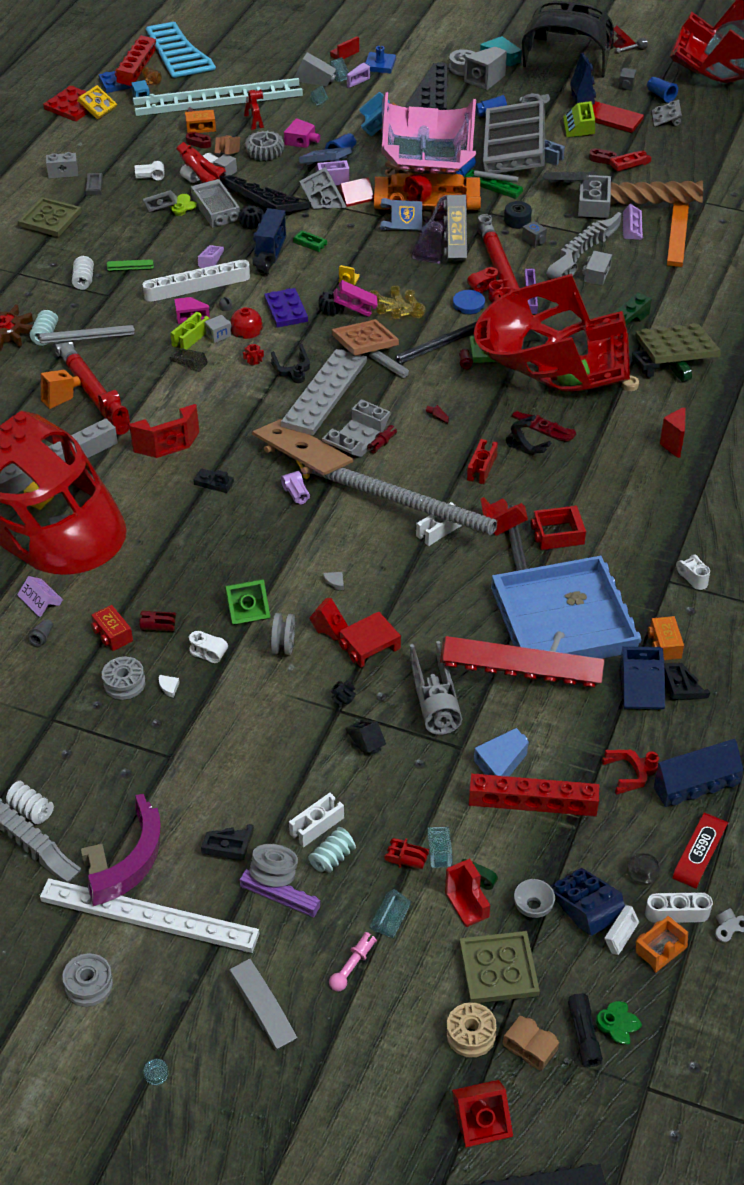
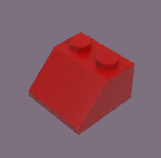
M499 1080L452 1090L455 1112L465 1147L513 1137L506 1089Z

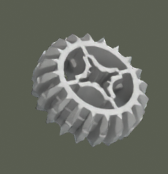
M257 131V133H252V135L246 138L245 150L250 158L260 161H272L273 158L277 159L283 153L284 142L282 136L274 133V131Z

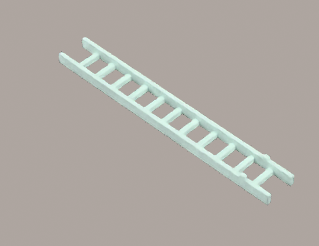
M299 78L160 95L149 94L150 96L133 98L134 105L146 104L147 107L135 108L136 116L188 110L189 107L198 109L246 103L249 90L271 89V92L263 93V99H258L257 101L303 96L302 88L290 89L291 86H299ZM283 87H284V89H285V90H282V91H275V88H283ZM242 92H243V94H244V95H240V96H234V95H233V93H242ZM225 94H229V95H230V97H224V98H220V96H219V95H225ZM208 96H216L215 99H206ZM202 97L203 99L199 101H192V98ZM188 99V102L178 103V100ZM174 101V104L164 105V102ZM160 102V105L156 106V104H152V106H150V103Z

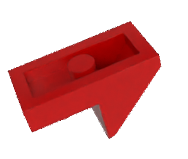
M617 25L615 26L614 31L617 33L615 36L618 39L615 41L614 47L624 48L636 44Z

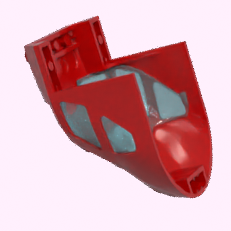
M735 0L714 27L691 12L679 30L669 57L690 71L704 75L711 80L727 83L744 79V0Z

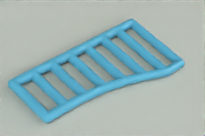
M176 22L146 27L149 37L155 39L157 37L177 34L156 39V50L172 78L216 69L212 59L195 48L186 39ZM172 27H173V29L163 30V31H158V32H153V31H156V30H162V29H167V28H172ZM181 40L180 42H175V43L160 45V44H162V43H168V42H173V41ZM185 46L187 47V48L176 49V50H171V51H166V52L163 51V50H169V49H174V48H179V47H185ZM191 52L194 53V54L183 55V56H178V57H173V58H168V59H167V57H170V56L181 55V54H186V53H191ZM201 58V60L171 65L172 63ZM208 64V66H203V67H198V68H193V69H188V70H183V71H177V72L174 71V70L185 69V68H190V67H195V66H200V65Z

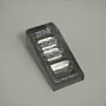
M179 348L170 356L171 361L197 372H200L208 363L205 353Z

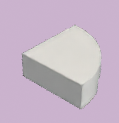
M159 675V685L167 696L174 698L179 685V678Z

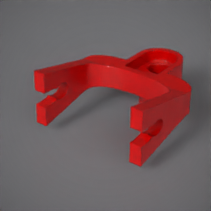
M261 89L257 91L249 90L246 97L244 117L249 116V109L251 108L253 115L251 130L256 129V122H259V128L264 127L257 104L258 99H263Z
M631 749L605 750V757L602 759L603 765L625 759L631 763L637 774L638 779H619L617 783L619 787H616L615 790L616 795L644 787L647 776L654 775L657 772L659 761L658 754L655 752H648L644 758H639L637 753Z

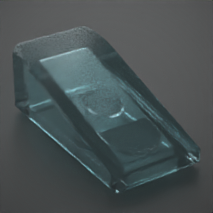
M449 827L427 828L431 867H451L452 847Z

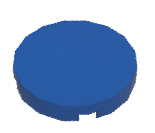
M463 290L456 293L453 297V306L457 311L461 310V313L475 314L485 307V298L480 292Z

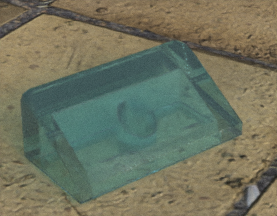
M395 889L388 892L369 928L393 938L412 901Z

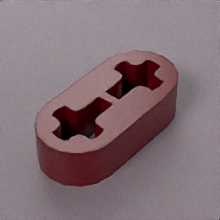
M197 132L186 134V143L188 145L203 149L210 148L212 145L211 137Z
M596 148L591 149L589 154L591 161L610 165L611 158L617 157V154L613 151Z

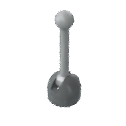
M644 37L640 38L634 45L616 48L615 51L620 53L623 50L634 47L646 49L648 43Z

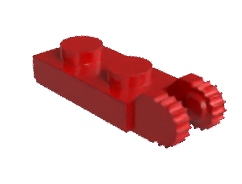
M643 150L611 158L609 164L616 171H622L637 165H646L652 159Z

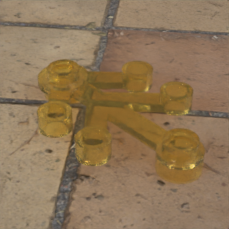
M397 285L390 288V293L395 299L381 296L376 290L370 291V293L377 296V313L379 314L391 311L393 318L409 314L420 318L426 312V307L416 301L413 290L405 291V298L409 300L410 304L405 303L400 294V287Z

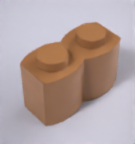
M519 1016L504 1035L502 1043L509 1051L522 1057L527 1063L540 1071L545 1068L559 1047V1041L552 1032L539 1029L534 1020Z

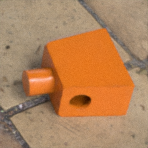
M66 370L41 373V401L51 409L72 399L74 387L81 384L79 377H72Z

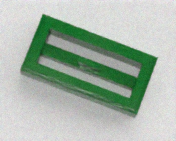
M301 230L293 238V243L320 252L324 245H327V240Z

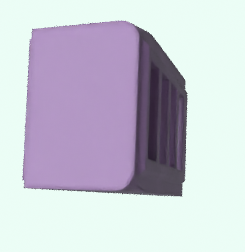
M362 63L347 74V87H353L370 79V66Z
M209 245L198 256V267L215 266L224 251V247Z

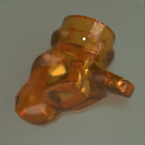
M148 67L142 69L147 85L161 82L162 76L160 71L149 69Z

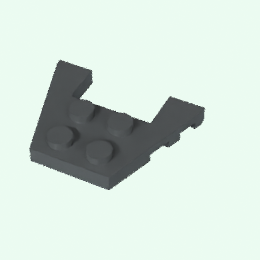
M597 171L544 173V180H549V182L589 180V175H597Z

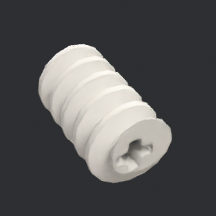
M80 256L74 261L72 284L77 289L86 290L92 283L94 263L91 258Z
M21 780L15 782L10 787L6 796L7 804L16 811H19L20 814L31 820L34 824L43 823L53 812V803H48V799L42 798L41 794L36 793L34 789H30L28 785H24V782Z

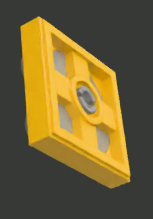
M98 85L79 96L77 100L97 120L117 107V103Z

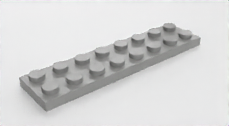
M336 349L282 419L281 427L314 435L364 367L367 357L362 355L356 356L350 352Z

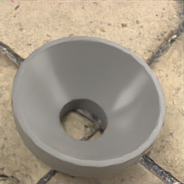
M529 879L521 882L515 889L514 902L522 914L538 918L547 915L552 910L555 894L551 886L546 882L538 879ZM534 900L539 902L540 907L531 909L527 903Z

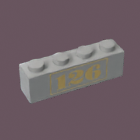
M447 195V199L444 200V210H447V216H444V225H447V231H444V241H447V247H444V257H447V261H466V195Z

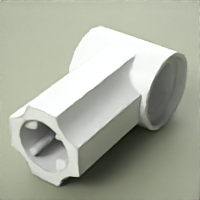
M154 161L149 165H135L136 179L153 178L157 181L164 178V164L160 161Z

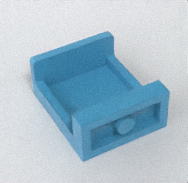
M378 92L359 109L365 116V122L361 125V128L371 137L382 128V99L384 95L381 92Z

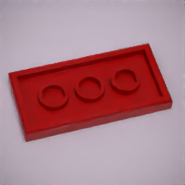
M595 101V104H592L595 123L632 133L644 118L643 114Z

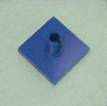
M377 46L376 53L369 52L365 64L370 66V72L391 74L396 61V55L385 54V47L381 46L380 49V46Z

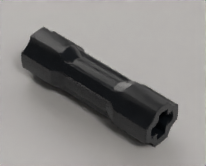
M585 993L573 994L568 997V1005L578 1039L582 1066L587 1068L596 1067L602 1064L603 1058L591 1017L589 998Z

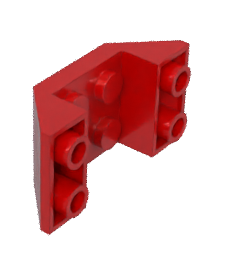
M193 404L180 408V419L150 427L146 419L130 423L129 428L133 452L158 458L190 448L199 434L197 405Z

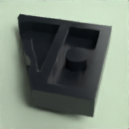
M664 663L665 681L672 699L709 698L710 691L708 689L704 690L698 684L699 680L688 671L683 663Z
M248 824L247 829L236 831L232 827L222 831L206 832L201 846V854L244 860L254 831V825Z

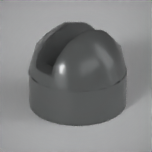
M224 297L220 299V310L229 311L232 309L230 298Z

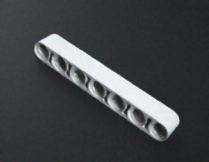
M237 260L143 282L144 299L152 302L246 281L250 278L249 262Z

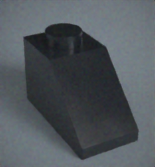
M361 720L345 728L361 752L374 754L381 750L380 747L386 745L378 721Z

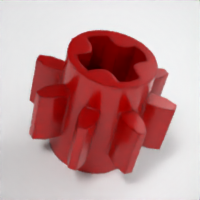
M251 344L247 348L245 347L243 359H247V363L257 365L262 362L264 350H260V346Z

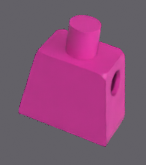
M297 118L284 131V145L307 148L311 142L319 143L321 138L320 134L315 133V126Z

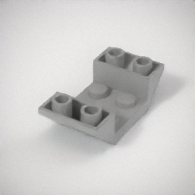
M361 399L352 408V420L340 432L331 429L322 438V441L350 454L362 457L368 451L367 445L376 438L378 433L384 431L390 417V411Z

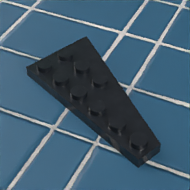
M433 63L406 104V108L410 106L447 110V63Z
M234 175L220 176V181L225 187L233 189L236 193H241L245 198L253 200L254 203L261 204L263 208L292 212L293 210L309 209L311 207V202H300V198L286 197L285 193L265 187V189L259 188V184L247 183V180Z

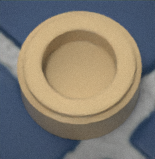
M630 376V380L622 382L621 386L626 391H635L638 389L639 380L634 376Z

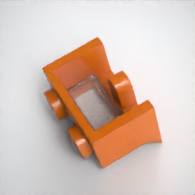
M667 916L662 921L656 922L653 928L646 934L643 933L637 938L636 953L649 963L656 973L687 948L688 931L671 917Z

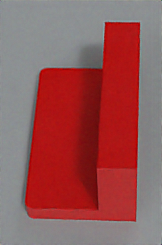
M356 36L337 45L336 49L330 51V56L341 61L358 53L359 37Z

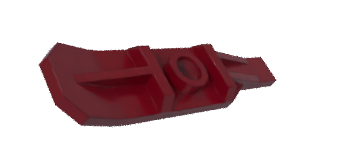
M517 410L512 414V417L518 420L532 416ZM537 415L536 419L529 426V428L560 441L572 440L577 435L575 429L564 428L556 422L553 423L541 418L540 415Z

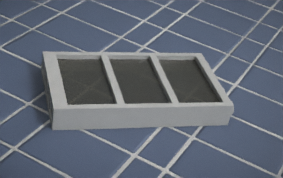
M543 100L486 109L483 156L485 172L501 173L545 166V108Z

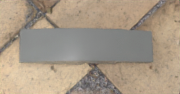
M251 959L229 969L250 1011H253L262 1030H265L275 1051L296 1040L297 1036Z

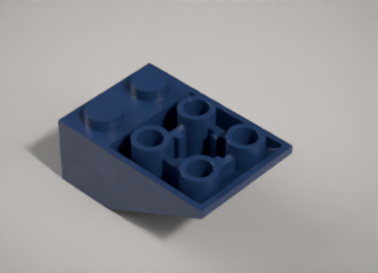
M584 53L580 55L570 82L571 94L576 104L591 101L592 104H595L596 92L593 89L595 82L594 77L591 76L593 66L592 63H589V59L585 57Z
M622 646L620 669L624 708L665 709L663 647Z
M583 868L575 870L572 874L551 885L557 903L580 929L591 936L614 923L625 907L622 892Z

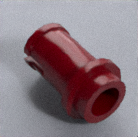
M462 349L459 353L460 366L463 369H469L473 364L468 349Z

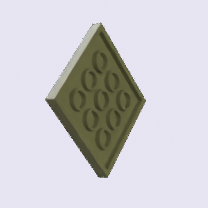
M696 323L689 324L688 326L675 325L670 328L658 327L652 330L642 329L641 331H636V339L655 364L720 357L721 355L719 347L704 329Z

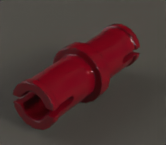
M389 425L367 445L368 450L374 446L370 452L375 454L397 434V429L395 428L391 432L390 430L394 426Z

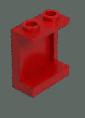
M378 611L340 630L339 645L348 652L351 660L362 668L365 666L366 658L388 647L394 652L401 649V635Z

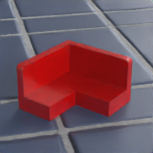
M484 497L480 499L483 515L497 521V527L494 532L496 536L528 520L526 508L522 503L508 509L504 498L493 504H490Z
M471 859L446 869L445 894L465 927L490 917V904L480 889L481 875Z

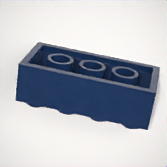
M734 738L658 762L653 788L665 807L678 805L683 801L697 799L701 795L715 793L720 789L734 787L741 783L744 770L737 741Z

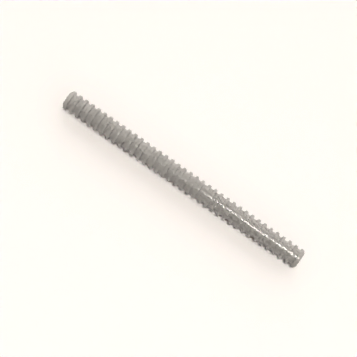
M343 467L324 476L312 469L311 474L319 475L349 487L351 486L357 490L365 491L366 493L401 505L403 504L430 515L432 514L444 520L447 519V521L467 526V528H472L479 532L482 531V533H487L488 535H492L497 527L496 519H491L484 515L481 516V514L461 509L449 503L446 504V502H441L440 500L397 487L390 483L388 484L387 482L350 471Z

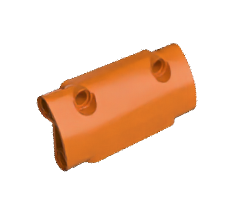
M415 173L392 174L391 177L375 176L374 209L391 210V207L381 208L382 198L408 201L406 197L408 194L407 191L404 192L403 183L405 178ZM422 174L432 183V195L427 202L422 204V210H444V200L447 199V195H466V210H480V177L464 178L461 174Z

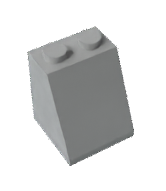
M492 47L466 55L464 82L488 90L505 76L507 51L498 47Z

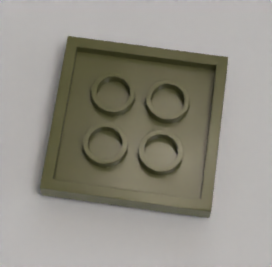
M41 197L21 217L18 224L26 229L59 237L82 213V209L79 206Z
M527 931L460 938L459 944L470 1003L539 996L540 990Z

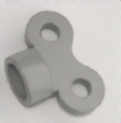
M731 908L715 916L720 924L715 930V937L718 941L723 943L729 941L734 932L744 933V927L739 925L740 921L744 923V916L735 917ZM721 931L726 933L725 937L721 935Z

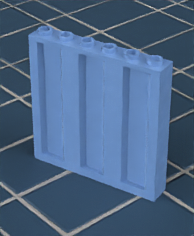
M602 556L492 575L491 589L514 646L550 651L554 642L553 638L556 632L560 631L565 634V637L561 638L556 652L602 659L621 655L622 646L638 647L639 643H641L640 633L635 630L634 620L632 617H629L627 605L623 604L621 592L616 589L614 577L610 576L608 564L604 563ZM580 591V593H584L587 596V599L583 600L584 604L576 605V602L574 605L567 604L568 599L565 598V594Z

